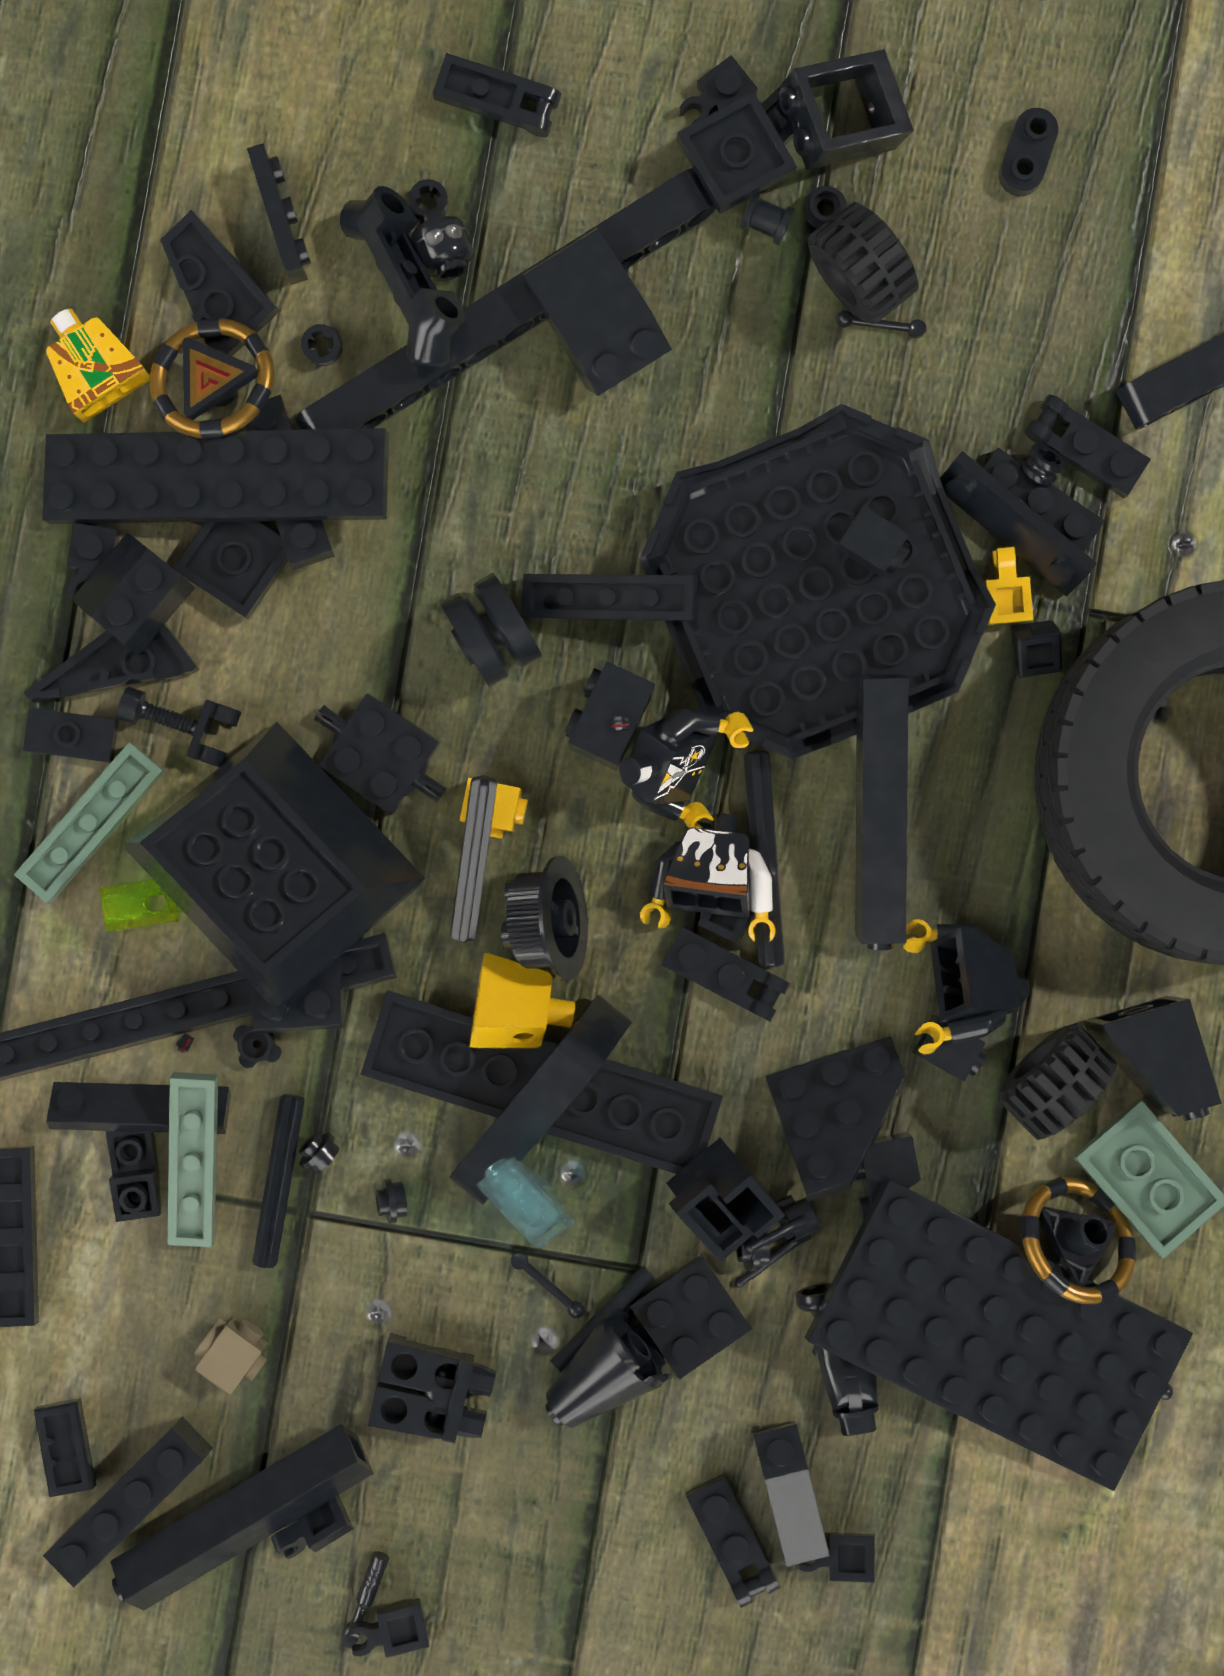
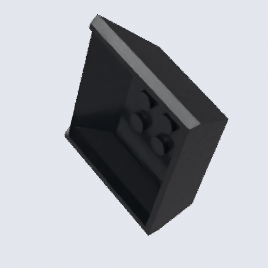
M278 722L274 723L125 842L126 851L275 1011L412 894L425 879Z

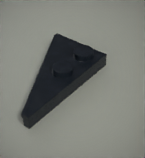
M166 623L139 655L106 630L27 689L24 694L29 700L37 703L194 674L200 668Z

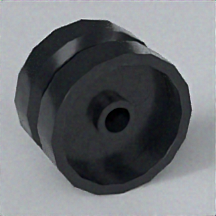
M493 572L474 583V594L483 608V611L478 614L468 598L461 593H457L440 603L453 626V629L450 630L470 665H476L489 688L508 677L509 668L499 652L501 648L506 647L514 662L521 667H525L542 657L522 617Z

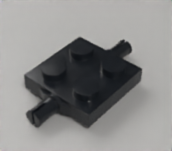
M369 693L365 695L355 712L346 719L327 708L326 705L321 707L319 712L323 715L316 714L314 721L319 722L335 733L332 747L319 765L321 768L391 815L395 813L405 796L415 789H418L436 803L441 799L442 796L431 788L440 794H444L447 787L426 775L429 760L441 744V741Z

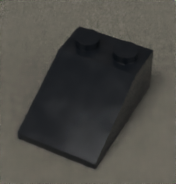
M595 228L522 274L585 388L595 395H601L672 350L652 311L598 228Z

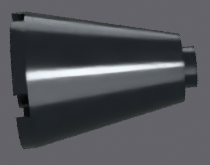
M614 1308L603 1316L546 1392L548 1403H546L545 1407L547 1413L558 1425L562 1426L565 1424L568 1427L574 1428L659 1388L669 1379V1374L661 1373V1369L667 1365L664 1356L647 1331L639 1323L632 1328L624 1321L629 1314L623 1310Z

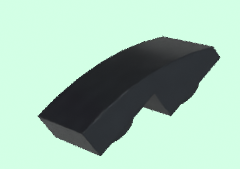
M106 1131L112 1169L109 1184L116 1222L160 1216L161 1195L154 1132Z

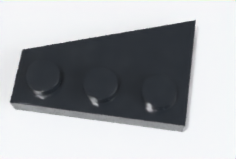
M190 210L160 239L178 284L184 291L194 314L192 315L194 322L214 318L229 319L242 323L258 333L281 311L194 211ZM226 335L204 338L207 346L230 356L236 354L244 346V343L240 340Z

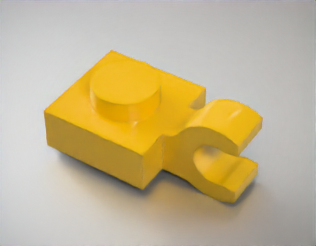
M1014 547L997 548L996 551H992V565L996 580L984 581L996 603L988 625L1033 621L1030 577L1017 578Z

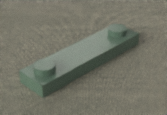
M129 742L22 864L14 876L45 903L51 904L166 771L136 745Z
M173 1072L170 1077L167 1245L212 1248L215 1241L218 1075Z

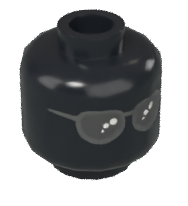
M441 211L431 212L419 219L420 226L413 231L410 239L430 277H435L437 281H448L464 274L468 270L467 264L473 258V248L461 219L455 216H444Z

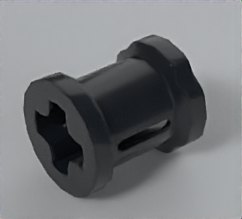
M757 193L752 196L746 208L740 228L745 231L748 228H752L772 237L773 243L780 245L791 222L795 208L790 206L786 209L762 199V194Z

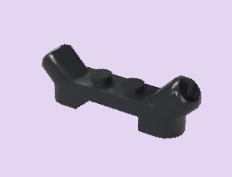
M378 186L367 200H350L344 205L340 213L341 230L346 237L366 241L376 260L377 267L382 272L393 293V298L409 325L407 359L414 364L444 367L450 362L452 336L465 321L463 308L453 291L436 289L408 235L418 222L405 199L391 188Z

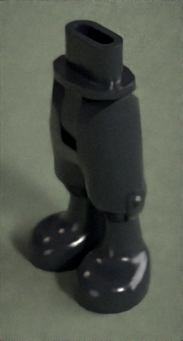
M819 1283L798 1290L796 1292L798 1308L804 1312H811L813 1317H815L831 1284ZM813 1345L812 1353L819 1360L823 1381L832 1406V1413L835 1418L840 1420L842 1435L853 1436L876 1431L874 1413L879 1410L877 1402V1375Z

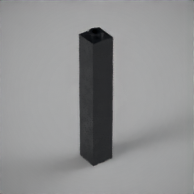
M857 674L855 935L861 944H867V948L871 950H891L894 948V944L906 943L909 678L902 674Z
M343 1424L338 1425L111 1560L110 1563L115 1578L112 1579V1586L117 1597L123 1603H128L144 1611L373 1475V1470L358 1435Z

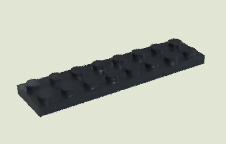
M385 428L236 431L224 437L206 439L188 436L181 432L46 434L42 520L49 524L387 520L389 432Z
M387 990L360 1075L498 1118L559 1043L543 1039L542 1045L538 1048H472L469 1046L473 1016ZM606 1059L595 1075L545 1133L677 1174L708 1147L723 1095Z

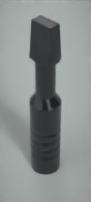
M375 1551L372 1554L356 1598L357 1607L351 1623L363 1621L367 1609L373 1605L390 1559L383 1552ZM348 1623L342 1646L352 1649V1645L357 1643L361 1633L349 1636L348 1626L351 1623Z

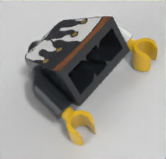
M718 813L713 816L714 820L711 821L710 829L696 827L687 829L682 841L675 842L655 861L648 894L652 897V901L646 904L640 912V918L644 924H649L651 913L654 909L660 911L661 919L658 923V928L661 929L667 927L671 921V913L668 908L749 918L751 910L755 912V920L751 922L748 930L751 939L755 941L754 929L760 922H765L769 925L771 930L770 941L775 937V925L768 919V912L773 910L771 874L761 854L750 849L749 836L744 833H736L738 822L733 816Z

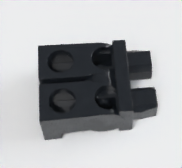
M390 1333L367 1426L442 1439V1441L451 1443L456 1442L457 1436L481 1438L487 1411L464 1406L467 1392L491 1397L496 1370L474 1363L475 1355L463 1352L461 1354L450 1349L429 1346L407 1340L405 1336Z

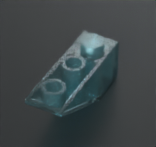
M515 1157L509 1160L501 1159L491 1165L484 1174L486 1178L476 1184L531 1244L540 1249L576 1223L548 1181Z

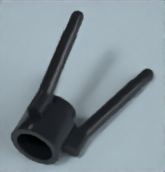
M792 1195L774 1201L785 1214L777 1222L779 1228L748 1244L746 1250L752 1253L782 1237H785L788 1241L770 1253L767 1266H759L756 1271H747L735 1281L736 1287L740 1288L750 1280H753L796 1246L811 1240V1233L820 1230L817 1217L806 1197L795 1202Z

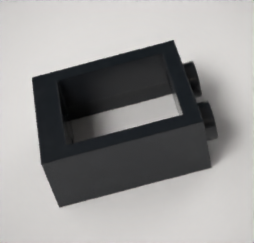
M885 49L794 68L777 89L779 92L780 108L787 115L793 132L795 150L802 157L806 170L895 150L914 131ZM855 79L872 129L829 139L811 88Z

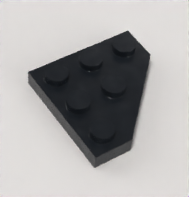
M891 1036L766 1076L775 1108L808 1201L851 1188L859 1173L858 1169L865 1155L872 1148L886 1121V1115L896 1096H899L906 1082V1076Z

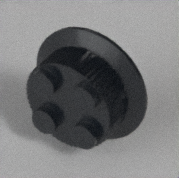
M554 856L547 862L543 872L523 873L515 876V879L506 881L504 892L507 903V921L502 923L501 939L506 948L513 950V954L521 966L527 969L550 967L559 979L567 981L573 980L578 976L585 960L588 942L587 907L582 883L574 865L564 856Z

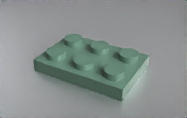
M1139 1099L1072 1156L1162 1259L1169 1255L1224 1206V1194L1147 1105Z

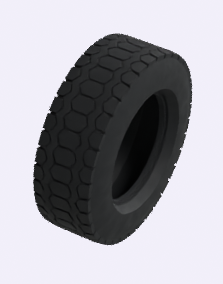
M1224 580L1187 587L1161 597L1114 624L1092 642L1067 671L1052 697L1041 726L1035 756L1036 765L1034 766L1035 792L1037 796L1035 799L1039 821L1043 828L1042 832L1059 870L1088 908L1090 907L1092 912L1117 932L1141 946L1176 959L1214 965H1224V877L1203 871L1185 861L1161 838L1150 821L1142 801L1138 763L1141 744L1147 727L1167 697L1183 683L1194 677L1224 675Z

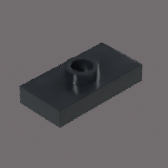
M29 708L23 751L111 763L114 758L119 720Z
M81 1398L37 1406L34 1409L49 1498L94 1489L97 1484Z

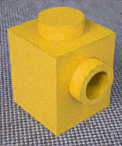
M468 778L460 816V822L465 823L472 778ZM497 783L490 837L502 839L504 831L514 833L515 824H524L528 800L521 798V788Z

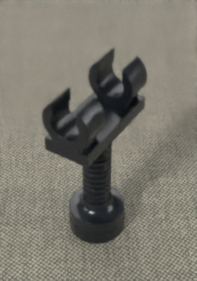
M128 686L120 699L116 717L118 720L133 725L139 719L145 718V720L154 723L158 722L162 726L166 725V727L171 729L174 728L180 732L183 731V733L187 732L193 738L186 756L221 767L224 764L227 753L204 745L212 720L237 727L242 712L206 699L200 718L195 720V718L190 716L187 717V715L174 711L170 712V709L166 710V708L161 706L158 707V705L150 704L146 700V692Z

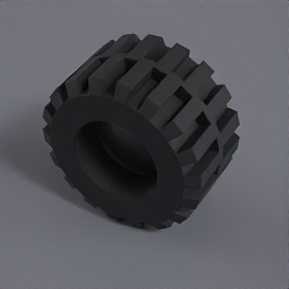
M850 202L808 236L807 240L812 260L823 280L839 301L852 314L871 325L878 323L913 295L919 287L914 265L899 239L877 214L858 202Z
M1074 1023L1062 1027L1049 1035L1021 1060L1004 1081L998 1095V1101L1036 1140L1045 1139L1068 1127L1095 1103L1112 1081L1117 1069V1062L1080 1024Z

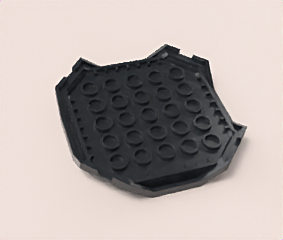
M840 404L800 428L720 461L676 472L656 524L652 528L642 551L640 561L646 575L697 576L696 621L665 620V623L701 711L720 714V719L723 720L734 712L743 713L754 730L753 732L742 731L749 742L787 758L795 759L856 735L857 674H902L908 677V714L959 692L996 603L974 565L940 480L929 439L900 427L897 429L872 419V416ZM863 505L909 534L904 543V546L910 549L908 555L896 572L888 568L882 578L837 550L839 542Z

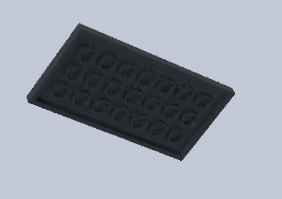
M885 1177L805 1335V1339L809 1343L1115 1491L1193 1333L1119 1294L1101 1304H1081L1058 1296L1035 1273L1022 1245ZM1046 1258L1050 1266L1068 1280L1062 1266ZM1088 1279L1083 1287L1091 1288L1098 1284Z

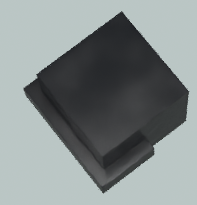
M721 1137L666 1182L676 1196L669 1203L671 1208L720 1262L752 1235L760 1238L785 1216L756 1177Z

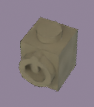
M220 1318L194 1354L202 1360L194 1370L231 1396L244 1377L252 1382L267 1361L261 1353L269 1343L262 1339L263 1332L250 1321L242 1319L239 1322L233 1318L229 1323H226Z

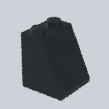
M1164 996L1084 1020L1088 1032L1117 1062V1065L1156 1109L1170 1113L1173 1117L1182 1116L1184 1121L1207 1116L1210 1114L1208 1107L1222 1104L1190 999Z

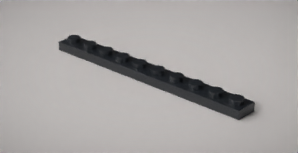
M386 933L359 939L343 952L344 991L397 978ZM239 971L1 1032L0 1081L252 1016V985Z

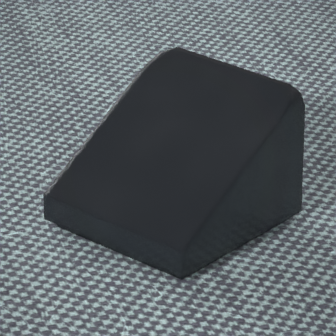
M1047 620L1011 627L1016 669L1019 678L1062 672L1061 632L1054 621Z

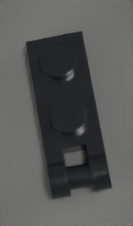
M448 53L445 55L433 91V98L436 101L523 128L527 132L539 137H548L552 126V121L549 118L552 109H557L562 95L561 92L551 86ZM525 98L536 102L534 112L522 109Z
M1050 394L1047 395L1041 404L1042 412L1037 420H1031L1024 431L1025 435L1035 443L1044 444L1054 449L1065 462L1120 497L1126 498L1151 459L1071 409L1061 398ZM1056 421L1067 427L1061 437L1051 430Z
M681 927L662 964L665 968L769 1022L772 1021L777 1011L773 1007L781 993L785 995L791 984L684 927ZM754 979L765 984L758 1000L746 995Z
M723 1473L687 1491L686 1498L731 1586L739 1606L743 1608L753 1603L752 1597L766 1590L770 1594L780 1589L779 1581L726 1474ZM754 1563L759 1574L744 1581L739 1570Z

